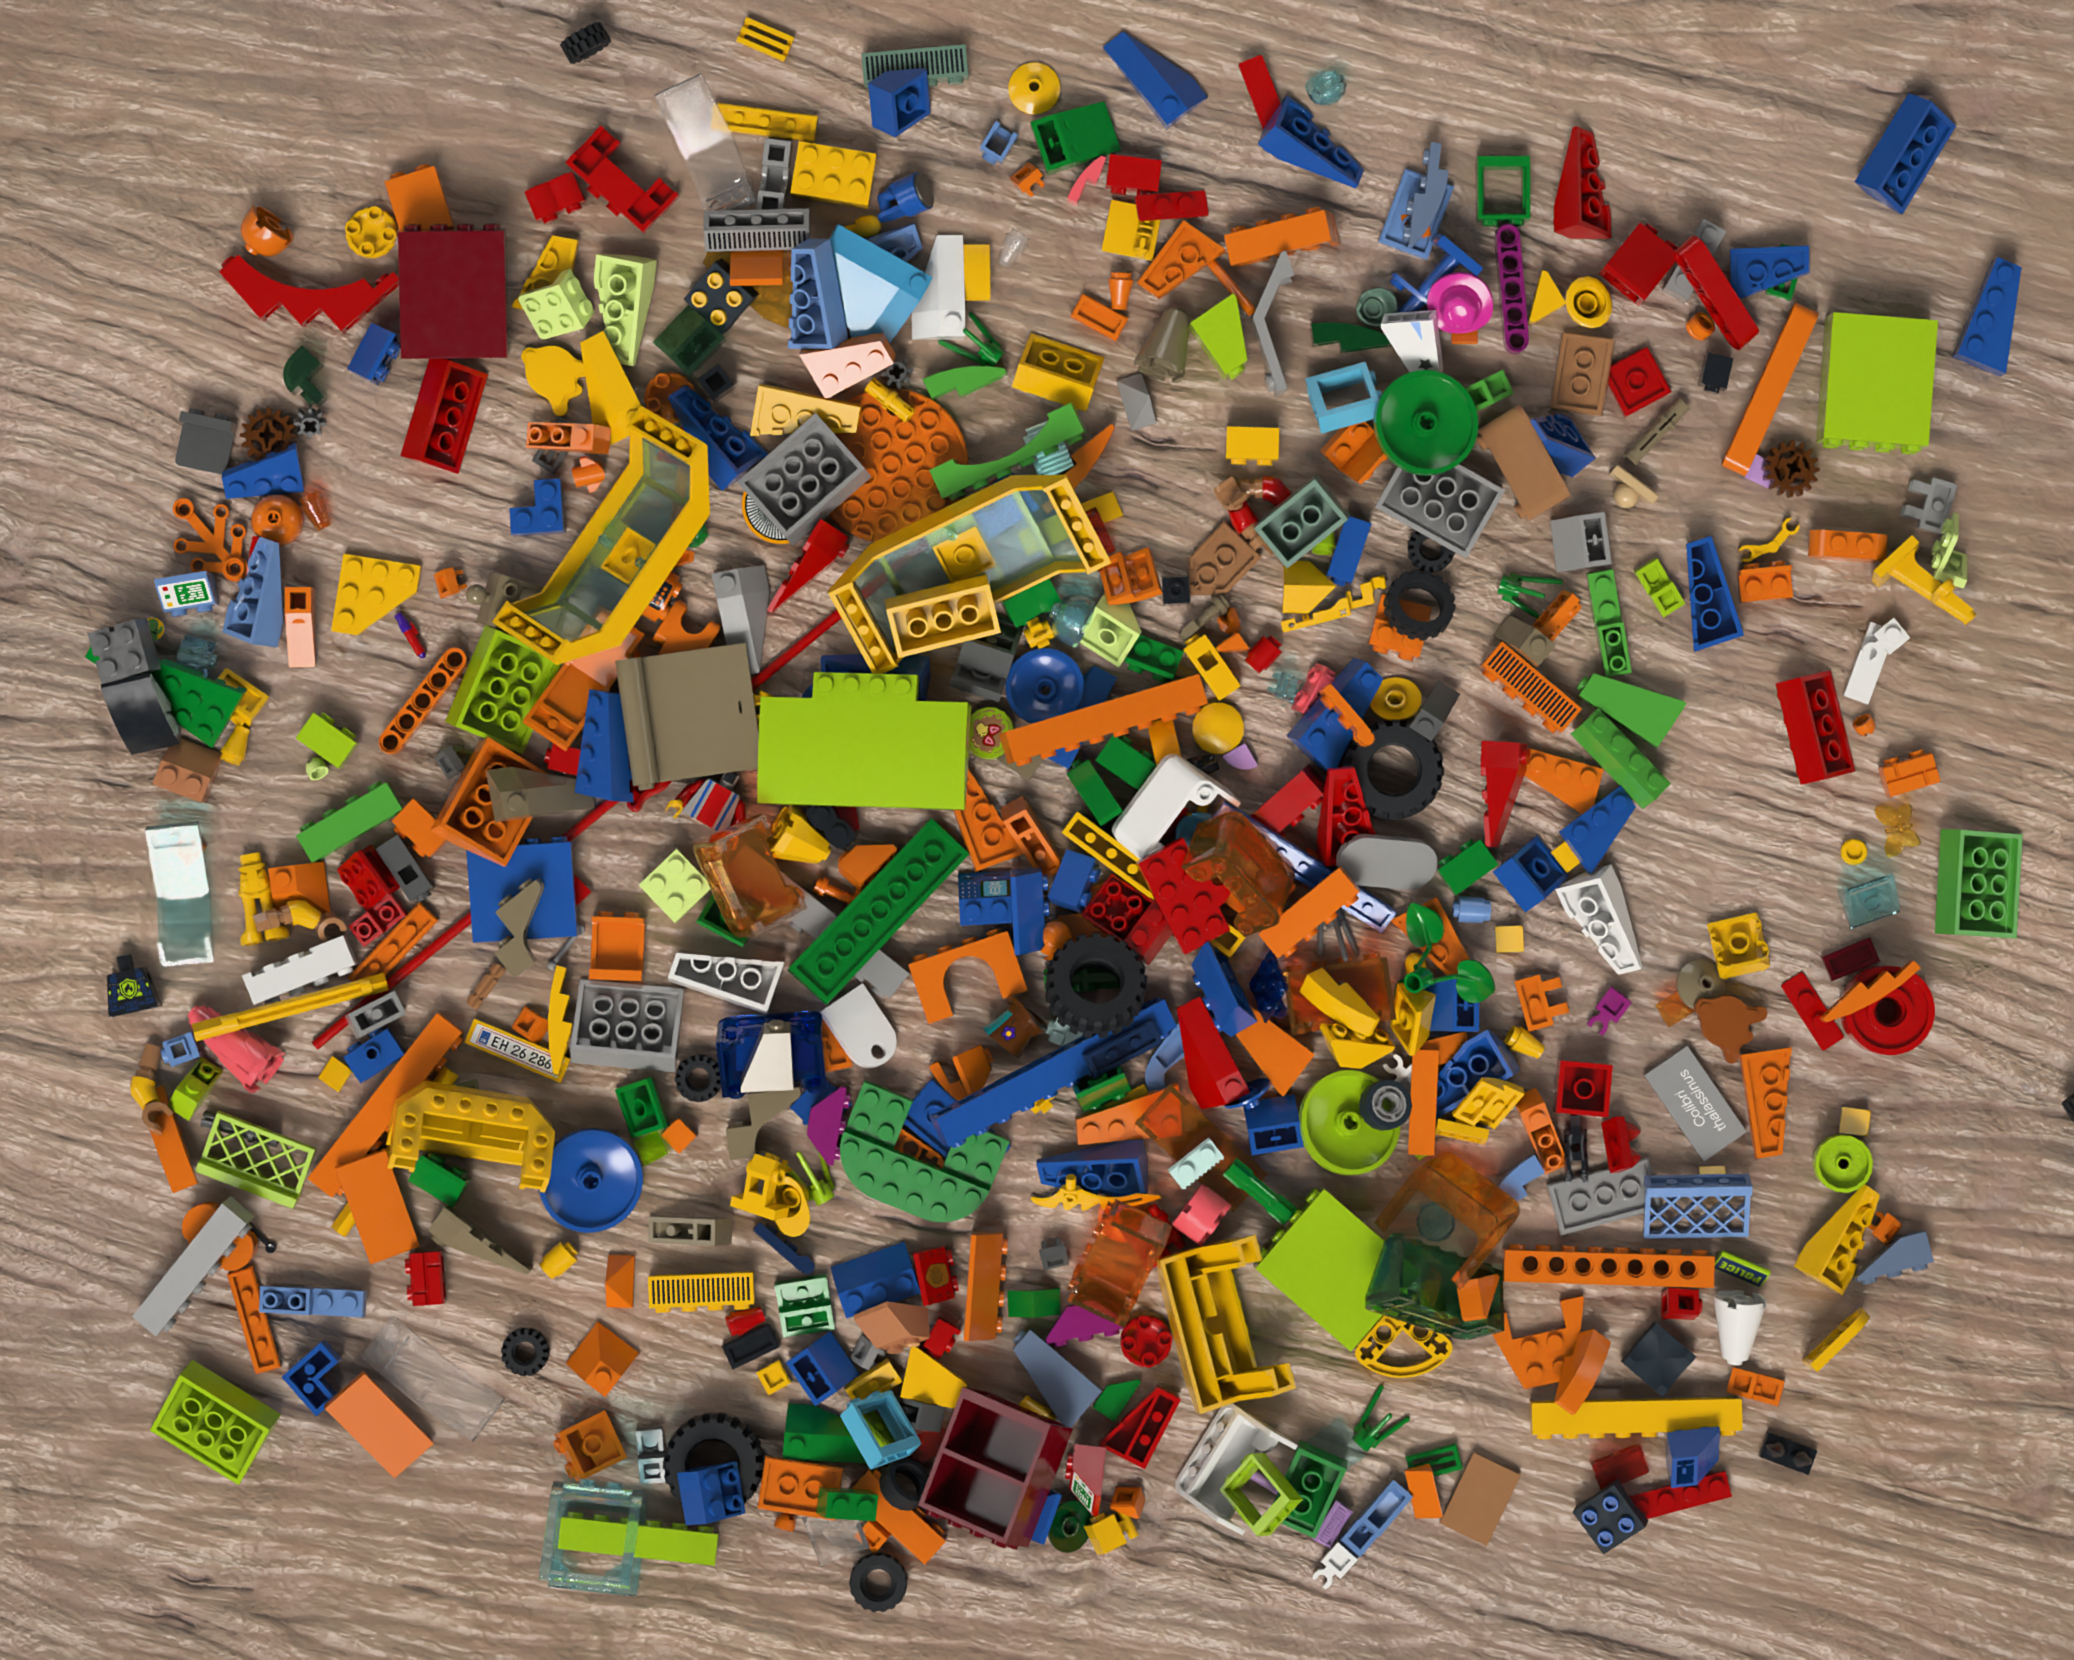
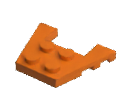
M1582 1295L1559 1300L1565 1327L1512 1339L1506 1312L1489 1315L1487 1319H1483L1524 1389L1559 1382L1565 1357L1573 1355L1578 1333L1581 1332L1584 1304Z

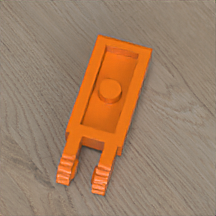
M1332 684L1324 686L1319 693L1322 695L1320 700L1329 710L1332 708L1339 715L1337 718L1339 723L1346 730L1350 728L1353 731V740L1360 747L1372 745L1375 738L1365 722Z

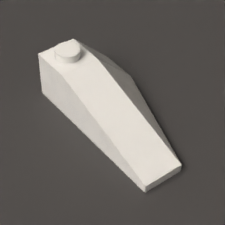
M937 235L925 273L931 276L932 280L911 314L912 340H964L963 235Z
M1611 864L1595 868L1591 874L1585 871L1555 889L1565 912L1571 919L1573 917L1583 928L1582 932L1586 937L1590 936L1599 947L1598 951L1618 975L1642 969L1643 966L1623 891Z

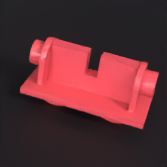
M1316 663L1308 672L1307 681L1302 690L1298 691L1295 695L1294 704L1291 709L1304 715L1319 698L1317 696L1318 692L1335 680L1336 673L1328 667Z

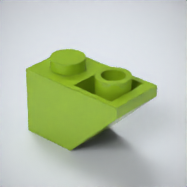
M201 1057L175 1089L168 1107L189 1121L202 1106L222 1075L223 1070Z

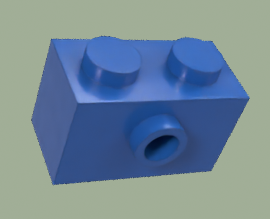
M1066 849L1048 894L1052 904L1082 913L1083 908L1087 907L1091 900L1090 890L1092 885L1097 883L1101 874V868H1099L1100 865L1097 860Z
M380 1027L368 1035L370 1040L364 1044L358 1041L346 1049L349 1054L343 1058L360 1083H364L401 1059L406 1053L391 1028L383 1030Z

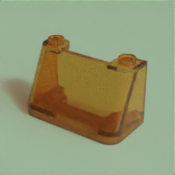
M757 814L704 838L693 846L696 859L729 930L736 937H758L807 908L803 892L798 887L786 885L766 842V839L771 837L772 824L765 814Z

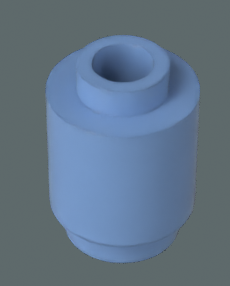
M1459 896L1458 901H1453L1452 916L1457 917V922L1464 923L1490 921L1491 901L1485 900L1484 897Z

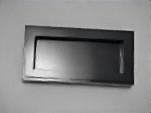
M769 1323L722 1345L732 1369L738 1368L780 1347Z

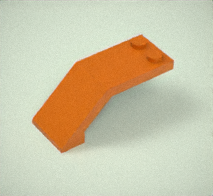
M601 605L592 618L604 624L612 612ZM587 624L581 637L598 630ZM633 627L620 646L565 662L528 712L523 723L564 751H567L584 728L589 689L610 691L617 681L615 661L630 659L645 634Z

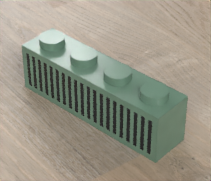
M966 44L861 53L865 89L868 88L870 81L885 71L926 69L928 87L938 86L937 82L948 81V85H960L964 83L963 80H969Z

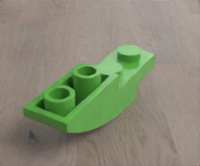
M1503 370L1465 387L1477 411L1514 394Z
M1608 568L1588 572L1586 577L1590 594L1589 602L1605 677L1632 673L1613 569Z

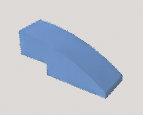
M1530 1154L1517 1163L1495 1185L1478 1214L1482 1222L1527 1196L1523 1185L1545 1173L1534 1154Z
M1392 1480L1361 1512L1338 1540L1357 1557H1361L1376 1538L1382 1535L1413 1496L1395 1480Z

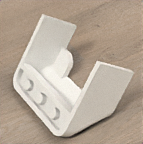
M1169 754L1160 761L1115 821L1112 833L1120 844L1141 860L1164 847L1159 840L1189 800L1197 805L1204 806L1210 804L1219 794L1237 807L1241 802L1229 789L1177 754Z
M1233 1403L1223 1406L1219 1409L1179 1474L1175 1483L1176 1491L1216 1522L1243 1535L1245 1530L1230 1520L1236 1510L1219 1491L1225 1484V1478L1242 1465L1240 1462L1246 1455L1254 1453L1256 1449L1263 1453H1268L1275 1448L1278 1441L1296 1450L1298 1445Z

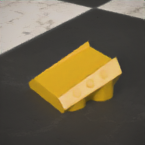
M1755 912L1707 924L1720 978L1727 980L1735 976L1764 971L1770 967L1769 949L1764 941L1762 924L1758 913Z

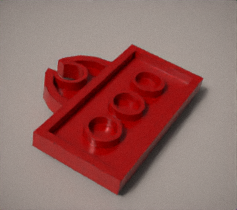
M1182 837L1136 862L1184 955L1230 930L1219 907L1227 901L1232 892V876H1225L1219 884H1213L1211 881L1213 872L1217 870L1224 871L1227 868L1225 864L1211 857L1194 859Z

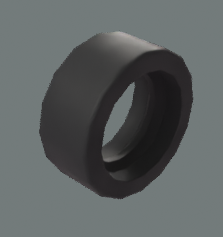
M902 1458L893 1461L880 1476V1491L885 1500L893 1507L905 1511L916 1509L929 1474L919 1462L913 1459ZM895 1473H901L913 1482L916 1487V1496L909 1495L899 1488L895 1481Z

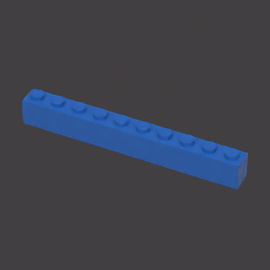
M1155 997L1143 1003L1139 1015L1134 1016L1133 1023L1129 1027L1123 1026L1122 1032L1116 1035L1112 1031L1108 1032L1105 1038H1099L1098 1034H1092V1038H1086L1082 1035L930 1115L929 1117L941 1143L948 1147L952 1146V1148L959 1147L966 1143L967 1137L973 1134L975 1136L984 1134L989 1130L988 1126L996 1122L1001 1124L1012 1118L1011 1114L1019 1110L1024 1112L1035 1106L1034 1102L1041 1098L1046 1100L1058 1094L1057 1090L1064 1086L1069 1088L1081 1082V1077L1087 1074L1091 1076L1081 1055L1082 1053L1148 1019L1153 1020L1161 1039L1168 1037L1171 1034L1170 1031L1177 1026L1165 999Z

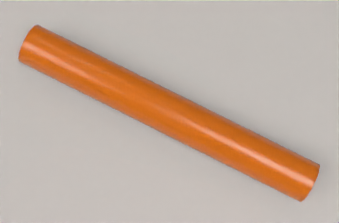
M1215 259L1207 266L1230 294L1234 293L1237 303L1248 316L1252 315L1256 308Z

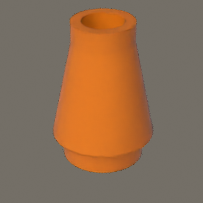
M1111 272V277L1108 278L1112 303L1111 309L1127 310L1134 281L1131 279L1132 273Z

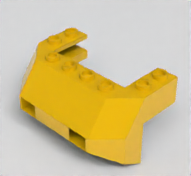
M423 1081L395 1100L386 1145H390L387 1168L409 1169L408 1172H414L419 1150L521 1166L519 1189H524L525 1187L540 1189V1192L545 1193L551 1175L555 1130L529 1097Z
M1256 1234L1221 1240L1156 1259L1159 1285L1185 1384L1194 1408L1199 1414L1237 1401L1272 1397L1296 1388L1290 1363L1257 1367L1255 1353L1248 1334V1327L1241 1308V1301L1238 1297L1235 1278L1231 1269L1246 1266V1263L1262 1260Z

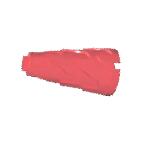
M196 1005L188 1014L190 1028L193 1030V1023L222 1015L210 1006L207 1008L205 1005L201 1007ZM245 1028L203 1040L249 1093H255L261 1089L257 1085L259 1081L267 1084L284 1061L282 1056L285 1053L280 1048L272 1046Z

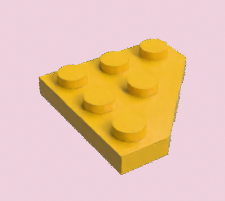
M343 554L331 631L360 635L376 621L382 619L398 605L418 592L422 566Z

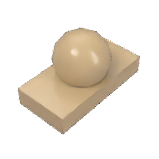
M1616 465L1609 473L1612 478L1620 483L1613 492V498L1615 503L1622 508L1633 507L1639 498L1651 506L1659 497L1657 493L1619 465Z

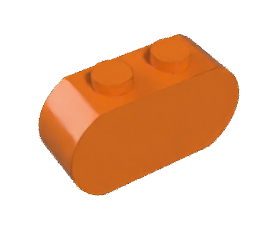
M1809 530L1807 557L1882 563L1887 559L1888 535L1835 530Z
M203 1202L186 1213L182 1222V1233L184 1238L189 1241L188 1245L220 1207L216 1202ZM250 1230L243 1239L240 1237L234 1242L237 1245L235 1250L229 1257L223 1256L219 1262L222 1264L219 1268L220 1270L221 1268L226 1271L238 1270L254 1259L258 1251V1238L255 1233Z

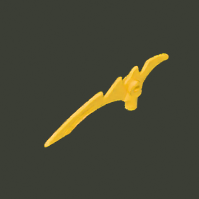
M1068 1174L1066 1175V1184L1061 1185L1060 1190L1055 1195L1047 1198L1031 1197L1030 1200L1037 1205L1048 1208H1055L1062 1202L1065 1210H1070L1076 1205L1081 1204V1210L1086 1211L1097 1204L1101 1205L1102 1210H1111L1149 1203L1161 1197L1160 1195L1140 1193L1123 1197L1099 1196L1081 1189L1080 1186L1076 1185V1176Z

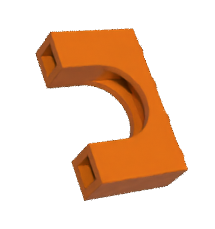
M998 928L986 932L988 938L978 941L977 937L974 936L962 940L963 946L953 949L952 945L939 948L937 949L938 954L928 958L927 953L912 957L913 963L908 964L928 1024L953 1016L944 988V976L948 967L961 957L974 956L987 962L995 974L1003 999L1028 990L1008 931L1002 932V929Z

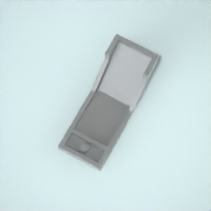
M1286 251L1281 252L1251 320V326L1267 371L1266 377H1264L1268 392H1274L1275 397L1285 394L1288 388L1265 322V317L1278 287L1292 282L1291 277L1294 276Z

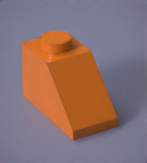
M893 844L856 845L851 851L846 850L838 860L839 873L862 892L897 855V847Z

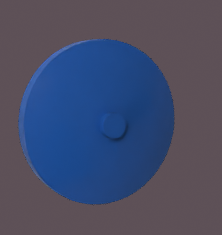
M598 1128L576 1130L561 1137L554 1143L550 1180L545 1193L540 1192V1189H538L539 1196L551 1217L562 1226L584 1233L607 1230L623 1221L636 1206L643 1185L641 1164L631 1146L615 1133Z

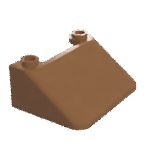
M1520 405L1515 406L1478 429L1476 441L1482 451L1489 449L1518 500L1517 504L1514 505V509L1520 519L1525 518L1528 522L1563 503L1570 497L1563 479Z

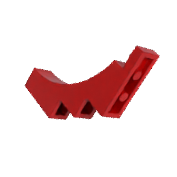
M239 254L236 257L232 255L221 264L223 268L219 271L262 321L268 319L283 305L297 322L305 328L324 311L344 334L399 287V277L392 272L390 275L388 273L383 274L375 282L377 284L375 288L364 278L352 284L336 288H296L274 281L259 273Z

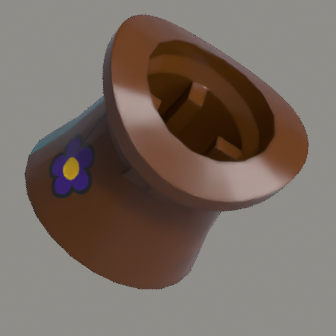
M1009 996L1006 1000L1009 1005L1006 1011L983 1029L999 1045L1020 1059L1033 1036L1036 1037L1038 1033L1044 1034L1048 1030V1026L1042 1018L1026 1008L1019 1000Z

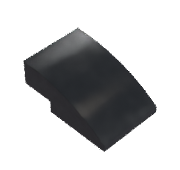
M151 673L101 684V690L109 713L131 755L180 744L181 727L171 713L170 701Z

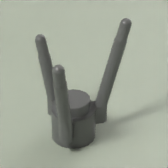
M1341 908L1336 911L1339 916L1328 925L1323 921L1318 926L1317 956H1322L1324 925H1326V929L1335 928L1343 960L1346 962L1348 961L1341 926L1354 955L1358 957L1360 954L1346 922L1345 913L1341 912Z

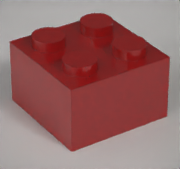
M1557 1060L1553 1112L1609 1117L1613 1065Z

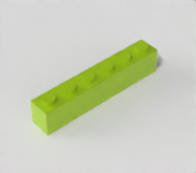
M568 1511V1515L561 1517L557 1549L711 1566L716 1564L720 1532L714 1531L712 1526L699 1525L698 1529H688V1525L685 1523L673 1522L672 1527L662 1526V1521L646 1520V1524L635 1523L636 1518L620 1517V1521L609 1520L610 1516L604 1514H594V1518L583 1517V1512Z

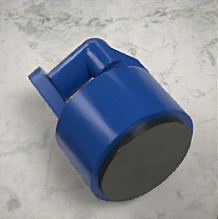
M915 172L896 180L883 192H880L877 196L880 213L877 215L878 220L881 223H887L906 215L913 217L931 209L934 204V195L928 180L922 174ZM896 199L898 205L891 208L890 201Z

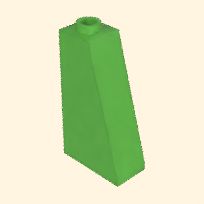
M1594 673L1589 678L1584 676L1576 688L1580 691L1577 695L1578 698L1595 709L1599 708L1608 718L1654 748L1660 745L1687 704L1682 700Z

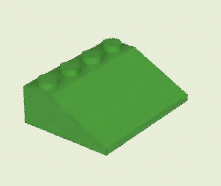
M1941 829L1935 934L2017 939L2023 834Z

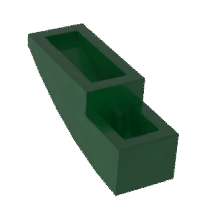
M1334 322L1311 323L1310 325L1312 347L1338 344L1341 354L1392 346L1386 335L1363 326Z

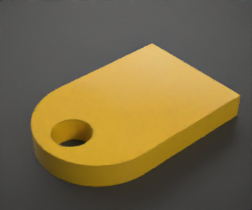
M1863 1308L1854 1311L1818 1344L1802 1362L1809 1369L1818 1372L1865 1326L1870 1319V1315Z

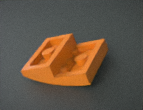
M1149 547L1124 556L1121 551L1110 555L1111 564L1099 569L1109 605L1137 602L1163 594L1152 551Z

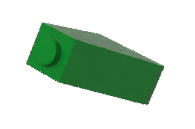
M1080 758L1071 764L1070 772L1066 775L1100 827L1123 812L1089 760L1083 762Z

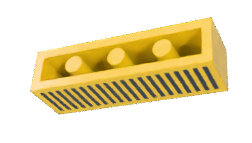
M754 1271L649 1275V1308H655V1313L671 1312V1307H681L682 1312L697 1311V1306H708V1311L723 1310V1305H734L735 1310L750 1309V1304L755 1303Z

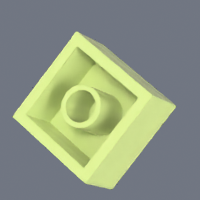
M679 849L671 853L639 884L674 923L679 922L714 888L712 883Z

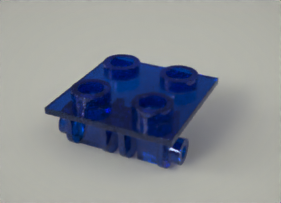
M1270 949L1249 982L1250 990L1253 993L1264 1023H1267L1271 1016L1283 1018L1286 1015L1287 1007L1282 998L1289 988L1278 960Z

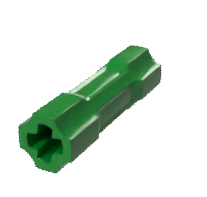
M1237 1157L1222 1174L1233 1185L1244 1190L1259 1202L1266 1212L1282 1226L1297 1210L1285 1197L1275 1193L1259 1180L1253 1171Z

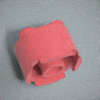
M1202 1183L1179 1212L1172 1225L1193 1242L1202 1246L1232 1205Z

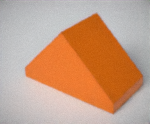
M1498 1274L1456 1281L1461 1316L1464 1321L1487 1319L1500 1278Z

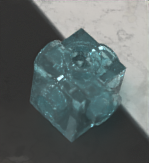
M185 635L177 652L176 663L200 671L203 676L207 677L210 669L214 670L217 665L216 643Z

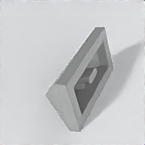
M1142 374L1117 380V386L1131 431L1156 424L1150 396Z

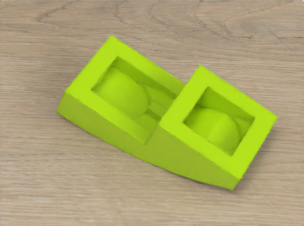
M1658 558L1651 559L1633 571L1663 618L1685 605L1674 583L1670 581Z

